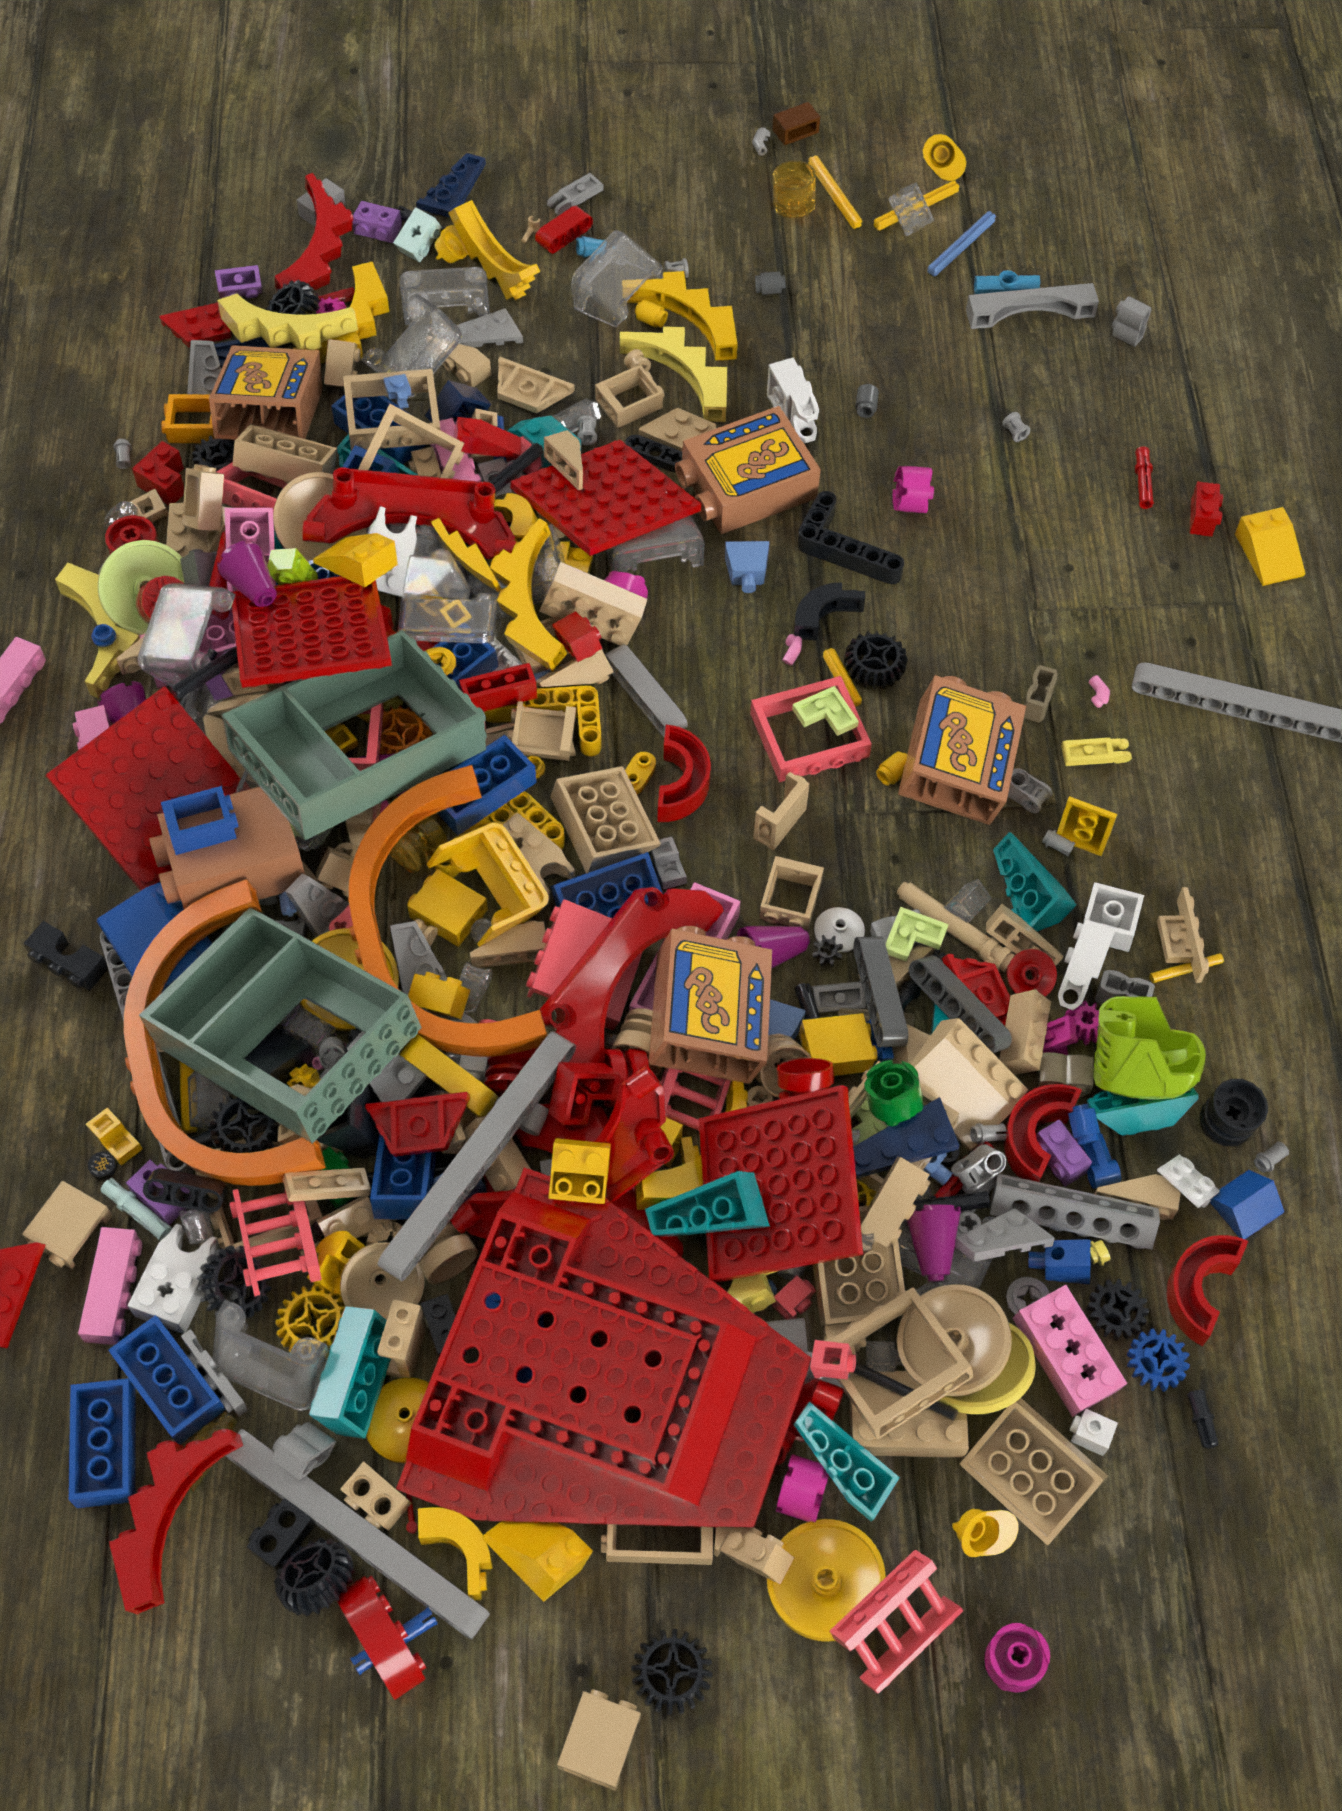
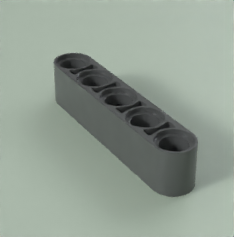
M882 936L856 937L853 946L854 956L877 1046L904 1047L908 1043V1028L884 938Z
M932 955L910 963L909 974L912 980L950 1019L960 1018L992 1053L1007 1049L1011 1045L1012 1037L1009 1030L938 957Z

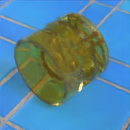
M797 160L782 163L775 168L773 172V201L777 213L789 218H800L813 211L816 206V175L811 165Z
M429 816L406 832L389 854L404 869L411 873H417L422 868V865L428 863L429 856H432L440 845L448 842L447 837L438 823Z

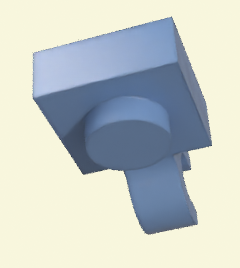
M406 374L383 378L389 400L396 398L399 409L408 408L407 399L408 396H411V388Z

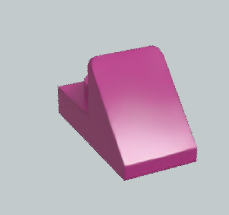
M1069 1015L1047 1023L1043 1053L1068 1055L1067 1045L1077 1042L1075 1018Z

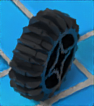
M291 280L288 285L284 283L283 288L278 289V292L272 295V300L268 301L269 307L265 310L293 315L317 314L316 311L320 309L318 305L320 300L316 291L308 283L301 282L300 280L295 282Z
M867 630L865 636L858 634L857 638H852L850 645H847L844 655L845 669L849 672L851 679L855 678L856 685L862 682L864 683V688L870 685L874 690L877 686H881L884 690L887 684L893 687L895 681L899 682L902 675L906 672L908 662L906 648H902V641L896 642L895 636L889 638L887 632L881 635L877 630L874 634ZM863 654V659L859 661L858 657ZM892 659L893 664L888 666V661Z
M227 1095L228 1103L226 1105L219 1102L218 1107L220 1111H213L212 1116L215 1120L209 1122L210 1128L213 1129L209 1134L211 1139H215L213 1142L215 1148H221L220 1151L232 1153H252L264 1151L267 1148H275L273 1142H278V1127L280 1126L277 1121L266 1114L261 1117L260 1114H249L247 1110H259L238 1097L232 1099L231 1096ZM236 1113H238V1116L235 1120L228 1122ZM244 1118H246V1120H247V1122H248V1124H249V1126H248V1127H249V1128H248V1133H249V1135H248V1136H247L246 1131L243 1130V1129H244V1125H245V1120H244ZM262 1131H265L264 1134L255 1141L256 1135ZM233 1136L234 1139L242 1138L246 1144L235 1143L229 1140L228 1137Z
M230 1245L225 1247V1249L220 1248L215 1251L214 1255L211 1254L206 1258L207 1263L202 1264L200 1267L203 1274L198 1275L196 1278L203 1282V1285L197 1287V1291L204 1292L205 1296L201 1297V1302H209L206 1311L216 1309L215 1317L220 1318L224 1315L225 1321L229 1322L235 1319V1321L239 1322L244 1320V1318L253 1317L255 1312L262 1310V1304L269 1299L265 1293L270 1292L272 1287L266 1284L271 1278L257 1281L260 1292L258 1296H254L251 1285L250 1295L247 1301H244L247 1287L243 1269H248L244 1246L234 1248V1246ZM261 1256L253 1258L255 1270L269 1267L267 1265H260ZM224 1264L223 1278L221 1281H218L219 1271ZM230 1281H232V1282L235 1281L236 1283H243V1284H240V1285H238V1286H237V1285L234 1286L233 1283H232V1284H226V1283H228V1282H230Z
M321 1537L316 1543L310 1540L307 1546L303 1547L300 1545L297 1552L290 1553V1558L282 1561L283 1568L276 1571L278 1578L274 1581L276 1585L275 1591L278 1599L289 1612H293L297 1616L304 1614L307 1617L313 1611L319 1614L322 1608L326 1607L329 1609L333 1601H339L341 1593L348 1592L346 1585L353 1582L351 1576L355 1572L352 1557L343 1545L335 1542L332 1538L325 1541Z
M672 1629V1638H667L666 1631L661 1630L660 1641L651 1634L649 1636L650 1643L652 1644L651 1647L644 1642L640 1644V1648L645 1655L635 1653L634 1659L641 1663V1665H632L631 1667L633 1673L641 1674L632 1679L633 1685L643 1684L637 1690L638 1697L648 1693L644 1704L649 1706L654 1700L657 1701L655 1705V1712L657 1713L661 1711L662 1704L667 1705V1715H672V1706L676 1705L679 1714H684L683 1703H687L688 1707L693 1710L695 1708L693 1697L701 1702L704 1700V1695L699 1689L707 1691L710 1689V1684L703 1679H710L713 1676L712 1671L703 1669L712 1664L709 1658L701 1659L707 1653L706 1647L696 1650L699 1639L694 1638L691 1643H688L689 1632L687 1631L683 1633L682 1639H678L677 1629ZM669 1648V1655L666 1661L655 1663V1665H648L651 1658L657 1652ZM678 1649L685 1651L691 1656L697 1669L683 1665L679 1661ZM674 1657V1666L681 1673L675 1674L673 1686H670V1678H668V1673L664 1674V1671L669 1670L671 1658ZM647 1675H654V1678L662 1679L665 1682L666 1695L659 1693L652 1687ZM689 1678L696 1679L694 1685L687 1692L675 1696V1689L679 1682L689 1680Z

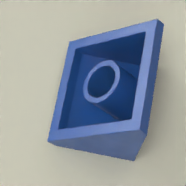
M1251 1170L1246 1171L1219 1189L1220 1192L1210 1199L1212 1206L1236 1235L1242 1239H1247L1284 1213L1274 1180Z

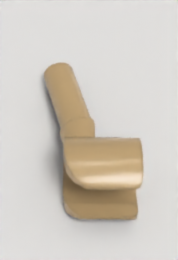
M533 216L528 217V229L521 240L522 243L525 244L530 235L540 229V218L534 222Z

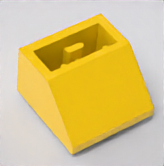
M556 1138L553 1145L549 1199L605 1204L611 1144Z

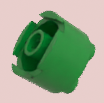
M893 1060L880 1062L868 1071L867 1079L864 1082L870 1112L874 1117L885 1122L887 1126H896L900 1122L912 1118L923 1109V1096L919 1075L915 1067L908 1062L901 1061L902 1064H893Z

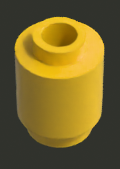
M643 300L635 308L638 321L654 328H662L666 323L668 312L657 304Z
M897 751L879 765L876 775L884 785L895 784L902 778L907 754Z

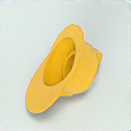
M937 134L928 138L924 144L923 157L937 176L946 181H953L961 177L966 168V158L958 146L947 135Z
M449 225L441 231L434 244L438 253L436 259L442 258L448 263L464 259L468 253L455 226Z
M970 1509L961 1516L958 1522L952 1524V1528L956 1531L963 1552L969 1557L996 1555L1010 1548L1018 1534V1521L1009 1511Z

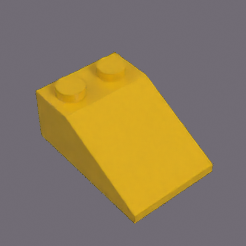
M1283 507L1241 517L1235 535L1262 586L1305 576L1293 524Z
M379 533L345 537L313 558V563L363 587L368 586L398 565L395 541Z
M1069 796L1057 834L1075 842V847L1102 856L1117 814Z
M501 1521L482 1537L543 1602L577 1575L593 1552L573 1530L559 1523Z

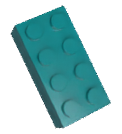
M345 1306L343 1315L338 1323L334 1342L330 1346L325 1369L320 1376V1383L315 1398L311 1403L309 1415L336 1435L366 1438L373 1411L391 1358L379 1356L377 1352L387 1320L374 1309Z

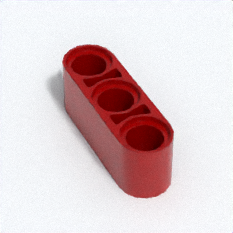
M572 206L542 226L535 235V241L548 252L554 254L587 232L592 226L593 218L578 206Z

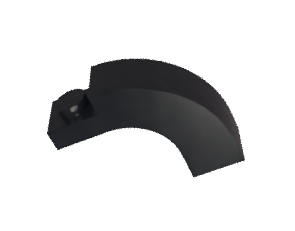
M829 583L813 589L804 596L797 607L794 635L801 637L802 640L817 641L819 621L825 615L832 612L864 611L865 591L842 590V583Z

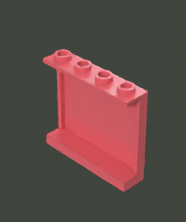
M565 899L560 907L555 906L549 919L553 921L551 929H546L542 942L546 943L544 950L538 951L534 964L538 965L536 972L530 973L526 986L530 988L527 997L531 998L533 993H537L549 998L612 918ZM643 951L629 964L613 991L606 1014L605 1028L614 1030L620 1022Z

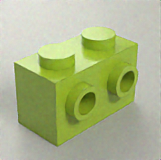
M297 548L271 550L267 566L271 577L278 585L318 580L317 572Z

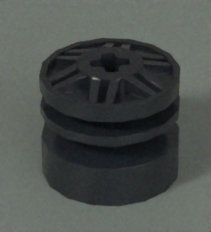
M1229 1079L1222 1082L1202 1105L1199 1114L1200 1125L1206 1136L1213 1142L1222 1146H1238L1245 1143L1266 1120L1268 1113L1267 1099L1262 1090L1254 1083L1244 1079Z

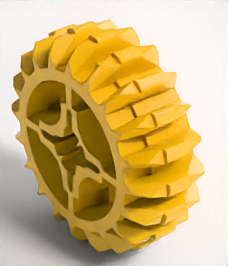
M313 1284L311 1291L308 1292L307 1288L302 1286V1294L298 1295L292 1291L293 1300L284 1299L283 1304L287 1309H278V1315L281 1318L276 1320V1326L280 1328L277 1331V1335L279 1338H283L281 1343L283 1347H289L290 1354L294 1355L299 1351L300 1359H304L308 1353L313 1361H315L317 1353H320L322 1358L326 1359V1351L330 1349L334 1342L345 1304L342 1297L336 1299L334 1291L327 1294L324 1288L318 1291V1286ZM313 1304H323L329 1306L332 1310H318ZM305 1308L304 1314L300 1318L295 1319L299 1311ZM311 1313H313L315 1319H317V1332L315 1331L314 1327L311 1326ZM335 1321L333 1329L324 1337V1330L333 1325L332 1322ZM309 1334L314 1337L315 1341L302 1340L295 1335Z

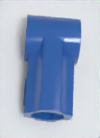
M1098 1134L1099 1141L1080 1145L1092 1161L1087 1171L1090 1185L1094 1189L1121 1182L1119 1165L1116 1160L1111 1159L1103 1134Z

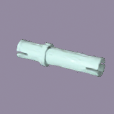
M110 1178L102 1185L100 1191L114 1201L120 1211H125L159 1241L170 1233L172 1227L136 1198L135 1193L124 1189L113 1178Z

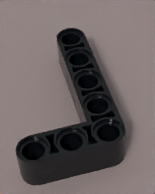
M830 491L820 492L799 528L798 549L805 554L887 584L899 583L902 579L904 559L898 554L829 530L828 527L835 516L837 498Z

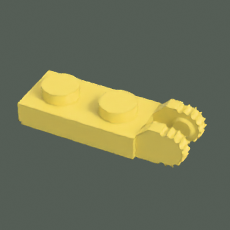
M1125 738L1066 740L1061 745L1065 766L1113 762L1118 764L1129 762L1132 759L1130 752L1121 751L1129 746V742Z

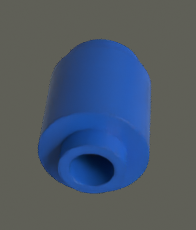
M1088 1104L1072 1107L1073 1112L1068 1113L1073 1137L1077 1139L1078 1145L1099 1141L1098 1134H1100L1095 1108H1089Z

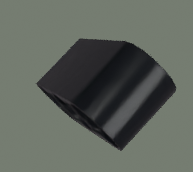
M158 1168L150 1174L144 1183L143 1193L148 1200L213 1213L221 1208L227 1197L228 1188L223 1181ZM153 1182L161 1183L164 1188L156 1187ZM180 1187L188 1188L191 1193H184ZM208 1193H214L218 1199L209 1197Z

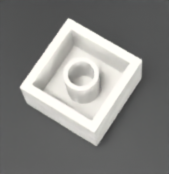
M1094 882L1084 921L1088 919L1116 929L1109 947L1129 952L1144 895Z

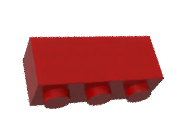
M530 663L459 680L460 690L470 697L471 702L477 708H481L483 712L516 704L518 701L524 702L537 698L536 679Z

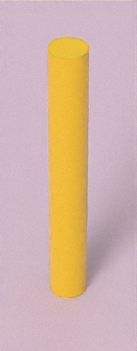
M1221 953L1205 957L1208 959L1209 967L1224 962ZM1184 963L1150 973L1149 977L1152 983L1193 972L1191 963Z

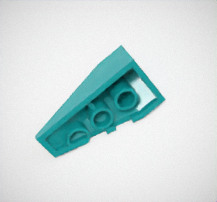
M1008 832L993 849L1000 874L1004 876L1007 885L1005 889L1007 897H1010L1013 905L1011 911L1021 917L1036 932L1060 923L1077 905L1064 887L1011 832Z
M809 1402L794 1422V1426L848 1503L868 1520L873 1521L900 1477Z

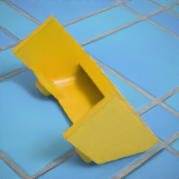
M490 823L440 845L427 863V866L431 868L450 859L453 866L461 872H470L477 869L500 905L501 909L492 916V926L477 943L479 947L518 924H524L539 913L549 900L548 893L507 829L499 823Z

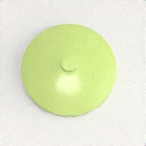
M150 540L133 541L116 549L105 560L98 577V596L102 608L108 617L120 628L138 635L149 633L155 627L145 623L139 616L136 608V596L144 584L156 577L172 576L184 583L180 561L182 557L169 546ZM163 597V600L160 601L162 606H168V603L171 602L169 597Z

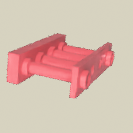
M665 1067L660 1082L664 1087L666 1117L699 1131V1119L671 1109V1105H668L670 1096L674 1097L677 1095L710 1108L709 1116L720 1114L731 1080L686 1072L719 1085L716 1097L713 1099L679 1085L676 1078L678 1072L682 1073L683 1071Z
M233 1190L235 1201L229 1203L233 1219H239L248 1269H244L243 1273L246 1287L252 1285L254 1296L260 1295L257 1281L302 1270L303 1273H309L310 1282L322 1280L305 1201L289 1202L285 1190L284 1193L241 1202L239 1190ZM286 1203L288 1206H294V1210L289 1211V1215L250 1224L245 1223L244 1213ZM290 1225L293 1228H299V1233L294 1234L295 1237L250 1247L248 1235ZM293 1248L303 1249L304 1255L299 1256L300 1259L255 1270L253 1262L255 1257Z
M914 1550L829 1631L834 1640L850 1652L855 1648L868 1668L859 1678L877 1694L887 1687L908 1664L963 1612L959 1605L947 1597L943 1596L940 1598L928 1579L937 1568L931 1559L917 1550ZM918 1587H920L932 1606L920 1619L907 1600V1597ZM897 1607L911 1627L900 1639L896 1637L885 1619ZM875 1628L878 1629L889 1646V1649L878 1660H876L864 1641V1638Z

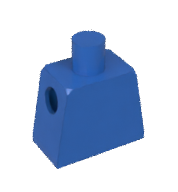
M1054 1240L1053 1246L1046 1247L1045 1252H1029V1268L1045 1269V1279L1048 1281L1090 1284V1240Z

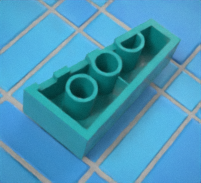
M734 1172L645 1209L651 1233L654 1236L671 1237L770 1227L755 1174L751 1172Z

